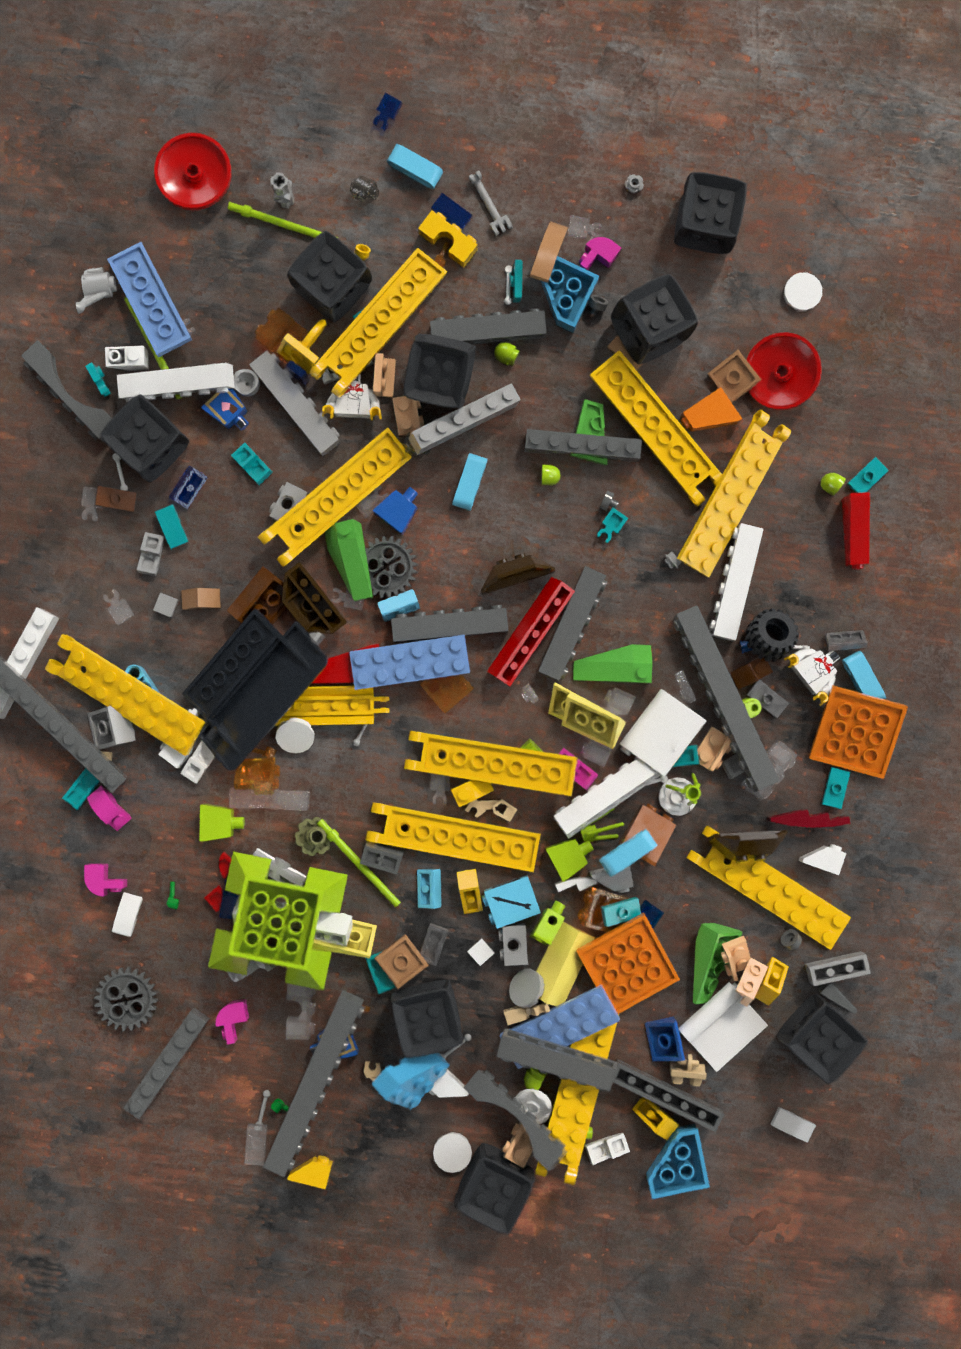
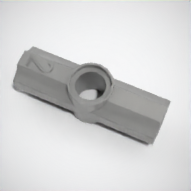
M276 173L271 177L270 181L274 192L273 200L278 202L282 208H289L290 205L294 204V196L291 190L292 181L288 180L283 173Z
M257 848L253 856L272 859L268 874L272 879L299 886L304 885L307 876L292 868L285 860L279 857L275 858L260 848Z

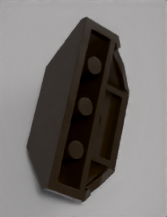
M525 553L514 556L515 559L507 561V559L499 560L487 577L481 589V594H488L554 573L555 567L532 555L526 556Z
M298 562L284 573L282 602L307 632L334 634L348 623L301 562Z
M787 830L713 834L708 837V842L729 860L736 859V862H745L748 859L754 858V861H764L766 857L773 854L788 832Z

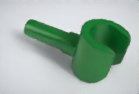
M170 882L167 906L172 909H178L180 900L174 898L175 882Z
M279 1098L275 1099L271 1104V1109L276 1113H279L281 1109L288 1111L290 1108Z

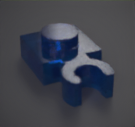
M385 92L376 109L380 112V115L374 118L373 124L377 126L379 121H383L382 130L385 131L389 125L388 119L395 120L403 104L402 101Z

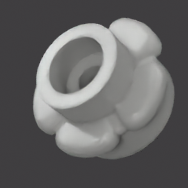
M634 174L630 175L625 182L627 190L631 193L641 191L644 187L642 177L639 175L635 176Z
M672 551L668 555L665 554L666 559L664 561L671 569L673 567L678 568L677 566L681 564V561L677 559L676 555Z

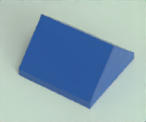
M674 1017L645 1023L652 1061L685 1060L678 1024Z

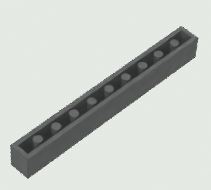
M698 605L676 614L673 618V625L676 631H680L682 636L681 642L690 653V662L693 666H696L699 672L697 673L698 679L701 683H704L707 689L705 690L706 696L715 706L713 708L714 713L722 721V730L731 740V750L739 758L738 764L748 777L746 781L749 788L756 792L779 782L780 780Z
M0 655V687L113 793L127 779V776Z
M342 990L263 1168L283 1177L287 1170L291 1172L295 1160L292 1158L294 1154L299 1155L303 1143H300L301 1138H306L311 1128L308 1126L310 1120L314 1121L318 1110L315 1109L317 1103L322 1104L326 1095L323 1092L325 1085L329 1087L334 1077L331 1075L333 1068L337 1070L341 1058L338 1057L340 1052L345 1053L349 1041L346 1040L348 1034L353 1035L357 1026L354 1021L356 1017H361L365 1008L361 1006L364 999Z

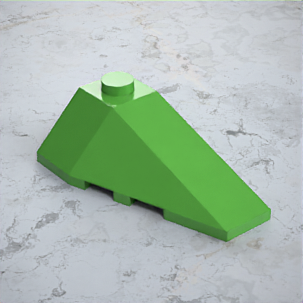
M350 519L333 524L325 531L327 550L354 601L372 598L373 594L361 523Z
M632 644L576 660L573 667V680L652 683L651 645Z
M716 923L701 924L695 946L694 1004H703L710 1000L719 983L717 978L723 970L725 971L724 965H727L721 956V952H724L722 943L741 937L742 931Z

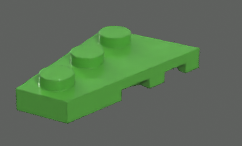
M586 399L583 400L575 433L604 436L603 404ZM570 454L573 457L608 465L607 458Z

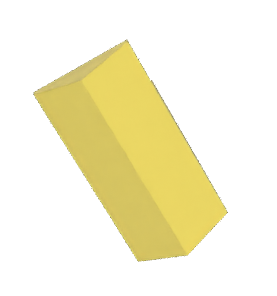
M557 683L553 685L548 714L561 719L562 726L613 749L626 722Z
M352 920L353 928L347 946L314 939L312 948L370 958L377 925Z
M565 922L562 923L551 945H548L536 970L544 980V993L542 997H539L541 1001L553 1006H558L566 1001L583 965L576 950L595 939L594 936Z

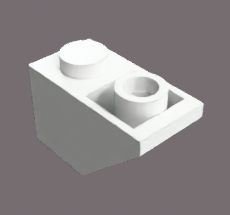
M144 346L105 347L106 367L128 371L149 370L148 350Z

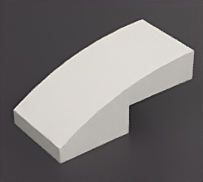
M201 740L194 754L189 758L180 773L196 784L215 757L203 740Z
M574 877L564 882L559 881L555 885L558 892L573 885H577L578 890L581 891L597 882L592 877Z
M123 893L114 921L113 933L131 937L143 901L142 897Z
M624 1133L608 1136L584 1145L592 1165L630 1152Z

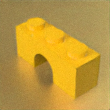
M431 211L418 228L419 235L433 245L442 237L451 239L453 246L448 251L449 257L463 268L478 250L477 241L472 236L464 235L456 224L453 223L451 225L448 223L445 216L439 212Z

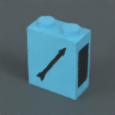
M528 875L484 890L483 902L485 907H490L491 913L488 916L491 924H496L497 928L541 913Z

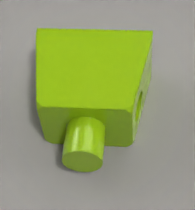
M210 804L200 805V842L232 837L234 829H244L245 819L244 817H234V809Z
M575 838L545 848L563 882L587 865L588 862L584 855L594 851L589 840L578 845Z
M555 900L551 909H545L532 930L530 937L545 946L551 945L565 919L561 916L565 905ZM549 917L554 921L552 925L548 923Z

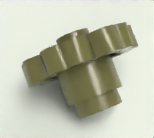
M314 817L312 820L305 818L297 825L299 831L294 834L295 844L301 846V852L309 856H314L316 853L324 854L330 849V841L326 838L325 831L317 825V822L321 820L319 817Z

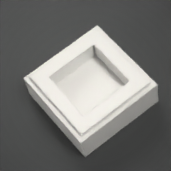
M482 938L467 951L480 966L494 954V951Z

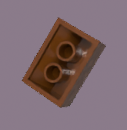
M262 566L227 611L239 622L243 623L254 609H258L273 625L287 608L282 602L284 582Z

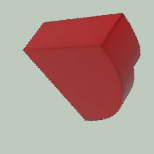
M225 851L219 858V871L224 879L229 874L232 860Z
M220 885L204 897L215 912L220 910L224 902V892Z

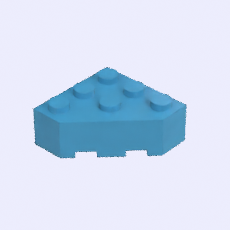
M558 256L549 282L541 281L556 325L574 333L598 283L599 275Z
M439 1053L404 1058L400 1060V1065L394 1068L392 1066L385 1068L372 1085L387 1101L412 1110L421 1102V1098L425 1093L434 1087V1083L438 1078L444 1076L450 1064Z
M695 1124L677 1127L646 1172L652 1199L710 1187L699 1132Z

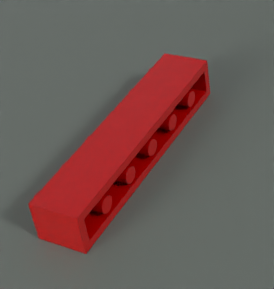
M551 577L487 672L510 687L575 591L564 582Z

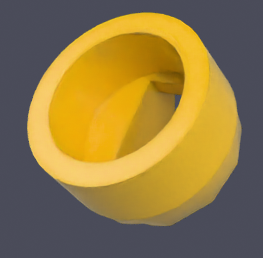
M358 244L355 247L354 253L364 261L369 257L371 250L366 245Z

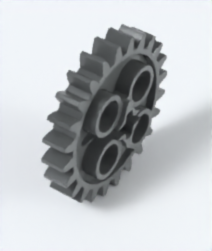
M383 536L382 542L375 538L376 544L369 541L370 548L367 549L365 547L371 588L372 590L374 589L373 595L377 596L380 592V597L384 598L387 593L388 598H390L392 593L398 596L400 590L406 592L405 586L411 588L412 586L409 581H416L412 574L418 573V571L413 569V567L418 566V563L413 562L417 556L410 555L413 549L409 548L406 550L408 544L405 542L401 545V539L399 538L394 542L393 536L390 537L389 541ZM393 549V557L387 559L385 557L386 551ZM398 557H401L399 561L394 563ZM377 560L378 567L375 570H371V562ZM386 563L390 565L389 571L384 570ZM398 565H404L405 567L402 574H397L396 572ZM388 576L389 583L383 586L381 578Z
M122 967L119 968L118 973L113 970L111 971L112 977L109 974L105 975L106 981L101 980L99 982L102 987L96 988V991L100 994L94 997V999L99 1000L95 1007H101L97 1014L103 1013L104 1016L101 1020L108 1019L107 1026L115 1023V1029L122 1025V1031H125L127 1026H129L130 1030H133L135 1025L140 1028L142 1026L141 1021L145 1024L148 1022L146 1016L152 1017L154 1015L150 1010L157 1009L153 1003H156L159 999L153 996L158 991H152L156 984H149L151 977L145 979V972L139 975L138 968L131 972V967H127L125 972ZM131 983H136L138 985L137 992L131 990ZM112 987H117V988H118V990H119V995H118V996H115V995L112 994V992H111V988H112ZM138 994H143V997L132 998L128 1002L127 1000H122L116 1003H110V1000H118L123 998L125 995L126 997H132ZM134 1002H139L142 1005L141 1011L134 1008ZM115 1006H120L123 1009L122 1015L115 1012Z

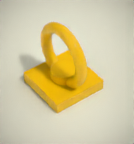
M319 320L302 342L297 341L287 333L277 350L278 354L306 376H308L311 368L319 358L311 352L310 347L324 330L327 324L326 320Z

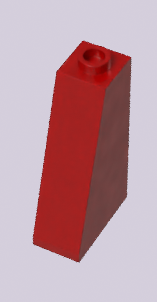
M870 492L850 493L842 498L846 567L852 566V570L864 569L863 566L869 564Z
M380 644L369 645L353 651L380 647ZM350 652L328 658L326 667L311 684L354 683Z

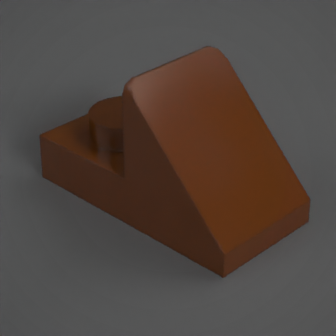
M757 658L730 672V675L739 690L773 673L768 661H765V658Z

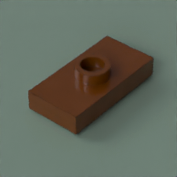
M97 486L95 505L134 512L137 493Z

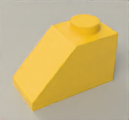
M470 780L452 788L451 791L458 806L461 807L494 791L491 783Z
M476 869L457 872L464 914L483 911Z
M771 957L766 965L768 967L755 995V998L768 1006L780 995L789 966L774 957Z
M644 1097L632 1109L656 1134L666 1140L679 1126L655 1102Z
M325 1156L313 1157L291 1170L288 1180L326 1189L333 1161H330Z

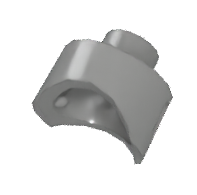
M242 369L234 374V386L240 395L252 396L259 390L260 380L254 371Z

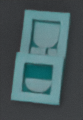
M243 443L231 455L258 485L273 473L246 443Z
M173 504L155 511L170 549L189 541Z

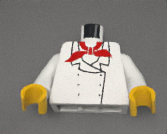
M361 374L352 382L342 397L338 398L332 393L326 405L322 408V417H324V414L329 413L331 419L333 414L336 417L370 418L371 420H373V416L378 415L379 419H382L379 400L373 393V390L368 389L367 384H360Z
M804 649L785 657L784 661L788 659L791 663L788 668L793 669L812 695L817 694L813 697V700L819 698L821 700L820 706L827 702L831 686L834 685L836 679L835 674L837 670L832 664L840 659L835 651H830L824 655L821 650Z

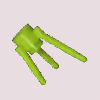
M694 773L691 774L694 785H686L684 789L668 784L665 785L668 789L683 793V796L690 800L687 803L688 806L697 804V800L701 796L700 783H698Z
M614 808L611 809L610 811H608L606 814H604V815L601 816L600 818H602V817H604L605 815L609 814L611 811L614 810ZM621 822L599 829L596 828L595 824H589L581 830L584 842L588 840L593 842L596 840L618 838V834L598 836V833L624 826V823Z

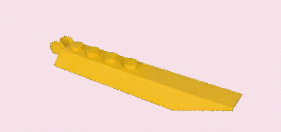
M354 686L308 687L275 726H279L282 721H287L290 718L303 719L310 725L374 724V713H389V708L374 709V701L387 702L389 697H374L373 688L355 690Z

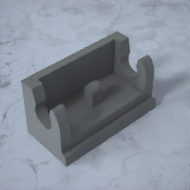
M367 841L360 864L397 875L404 851Z

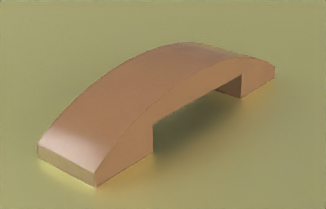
M550 221L530 277L549 282L568 227Z

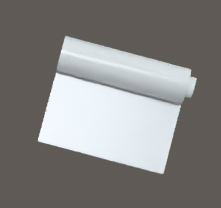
M660 689L620 742L622 746L620 750L628 756L632 753L665 777L706 723V720L666 691Z
M728 982L678 1028L716 1072L768 1026L750 1005L746 1007L740 1003L742 996L736 992L738 985L735 982L733 984Z

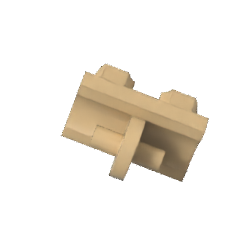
M687 1054L684 1061H670L669 1067L673 1084H682L683 1077L690 1078L689 1081L692 1086H700L702 1080H706L705 1064H699V1061L692 1060V1054Z

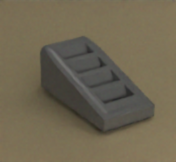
M831 982L822 984L817 989L822 996L854 1014L858 1012Z

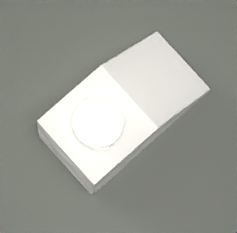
M831 844L830 847L822 846L801 856L799 861L839 875L846 853L841 852L842 847Z
M448 1069L444 1076L438 1078L434 1083V1087L429 1091L431 1095L434 1096L436 1094L438 1097H463L469 1094L463 1088L465 1085Z

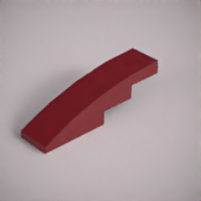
M800 809L767 817L768 821L797 827H834L851 824L849 816L843 815L830 818L827 812L809 815L808 809Z

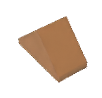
M193 588L181 590L182 610L221 608L220 589Z

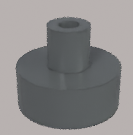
M591 295L588 301V305L592 308L590 312L597 315L599 311H605L608 301L599 295Z
M607 490L599 508L605 511L608 506L616 509L619 502L612 499L614 493Z
M787 930L781 936V943L787 950L798 949L802 942L801 936L795 930Z

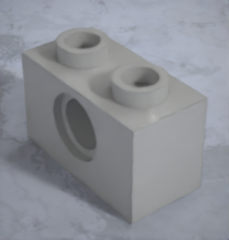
M288 482L285 486L282 485L278 492L279 498L277 502H273L269 509L270 517L277 521L290 510L283 508V503L286 500H291L293 502L292 507H294L308 495V492Z
M525 923L503 926L502 930H499V941H503V949H500V961H504L505 966L528 965ZM510 940H516L519 943L516 949H510L507 946Z

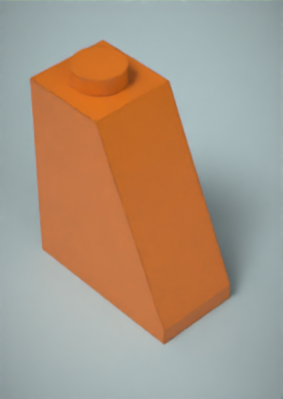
M721 387L684 411L681 415V423L686 429L689 428L691 432L735 425L742 420V417Z

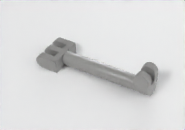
M480 171L475 172L474 175H469L471 183L475 185L494 222L490 223L494 235H499L497 227L500 228L502 233L506 231L504 223H506L508 229L513 228L507 215L500 217L481 182L482 175Z

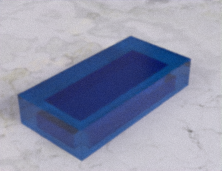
M441 193L431 206L432 211L441 213L445 216L448 223L451 225L453 223L456 224L462 231L473 217L471 213L444 193Z
M290 360L286 365L288 371L294 378L306 386L310 380L307 372Z

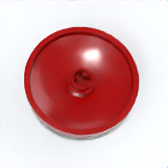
M184 133L170 139L160 149L155 161L154 174L159 190L170 203L186 210H202L216 204L226 194L231 182L232 169L226 151L215 139L201 133Z
M780 332L763 338L752 348L746 359L761 379L758 384L749 390V393L757 402L770 409L789 410L804 404L815 393L821 380L822 364L818 352L807 339L794 333Z

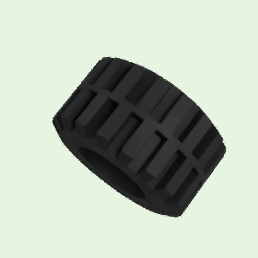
M775 608L765 609L747 626L745 641L749 642L747 644L748 648H751L753 650L752 653L754 655L756 653L758 658H765V661L772 659L774 662L784 658L795 647L799 637V632H796L798 626L794 625L795 621L793 618H789L788 613L784 614L780 609L776 611ZM766 629L772 631L777 636L778 641L772 639L767 634Z

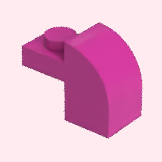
M605 237L593 238L585 245L586 252L579 260L581 263L580 267L588 270L597 259L609 268L620 254L621 247Z
M565 748L559 753L560 755L575 757ZM577 759L574 781L587 790L598 774Z
M102 785L87 797L91 808L105 824L111 825L116 831L132 819L130 814L117 804L115 797Z
M108 864L84 865L86 886L95 895L106 896L108 895V889H110V892H121V889L127 887V879H108Z
M246 999L226 1004L217 1015L216 1027L224 1025L222 1037L224 1040L226 1039L227 1045L233 1044L238 1040L235 1023L244 1022L249 1019Z

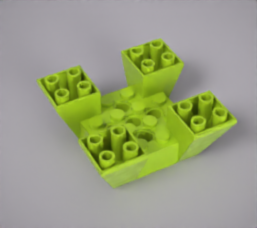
M233 852L225 890L241 895L233 932L216 929L208 968L247 975L249 962L252 959L287 966L285 983L324 990L331 952L315 949L312 946L320 911L340 913L348 875L310 867L305 886L269 880L268 874L272 859ZM278 897L285 898L286 906L284 908L276 906L275 902ZM254 913L262 915L263 920L260 924H255L252 921ZM273 917L281 918V927L275 928L272 926L271 920ZM293 921H299L302 924L300 931L295 932L291 929ZM269 937H275L278 940L276 947H270L267 944Z

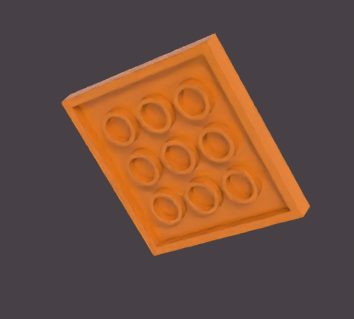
M832 685L812 744L809 759L884 779L908 709L907 705Z
M644 913L576 950L595 986L602 985L618 1014L680 980Z

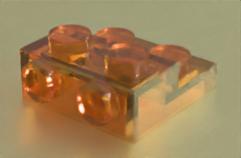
M278 307L276 311L272 309L267 315L268 321L265 325L260 324L255 331V334H257L255 338L260 344L287 364L288 361L277 353L283 338L288 333L297 341L302 342L309 332Z
M463 675L421 680L422 683L420 684L445 714L474 689Z
M276 758L245 759L235 771L234 790L254 789L255 795L274 794L275 789H279V778L276 777H280V765L276 764Z
M590 886L589 890H586L584 893V908H581L578 912L579 923L585 927L609 932L622 925V923H618L608 927L604 926L601 907L629 898Z

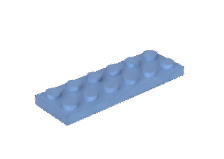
M142 242L107 259L158 357L192 340Z
M465 635L350 651L355 690L470 673Z
M599 985L550 1009V1012L539 1014L510 1028V1030L568 1046L619 1022L620 1017L602 985ZM515 1063L518 1069L522 1068L519 1063Z

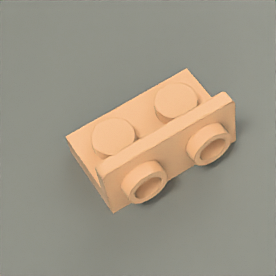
M376 353L373 393L380 397H393L396 360L384 358V354Z
M406 396L393 398L399 437L410 435L412 431L424 426L423 416L418 415V409L421 408L419 401Z
M712 726L698 747L699 763L710 771L718 770L723 762L721 758L724 753L728 754L731 750L730 738Z
M744 936L722 943L724 952H721L724 963H727L724 967L727 975H732L735 982L738 981L736 972L745 970L750 960Z
M752 958L748 961L736 988V992L743 996L740 1003L746 1007L754 1000L768 968Z
M520 1122L519 1124L516 1123L511 1132L513 1137L510 1142L507 1141L502 1152H504V1158L524 1168L533 1148L529 1135Z

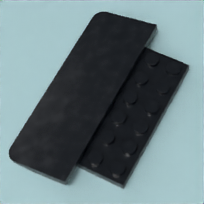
M254 609L182 693L208 722L199 733L200 738L227 770L237 769L327 665L328 658L299 622L295 621L286 633L282 635L258 609Z

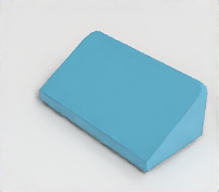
M413 589L378 602L379 609L386 622L395 618V615L407 614L420 609Z
M440 869L417 870L418 908L435 909L441 907Z

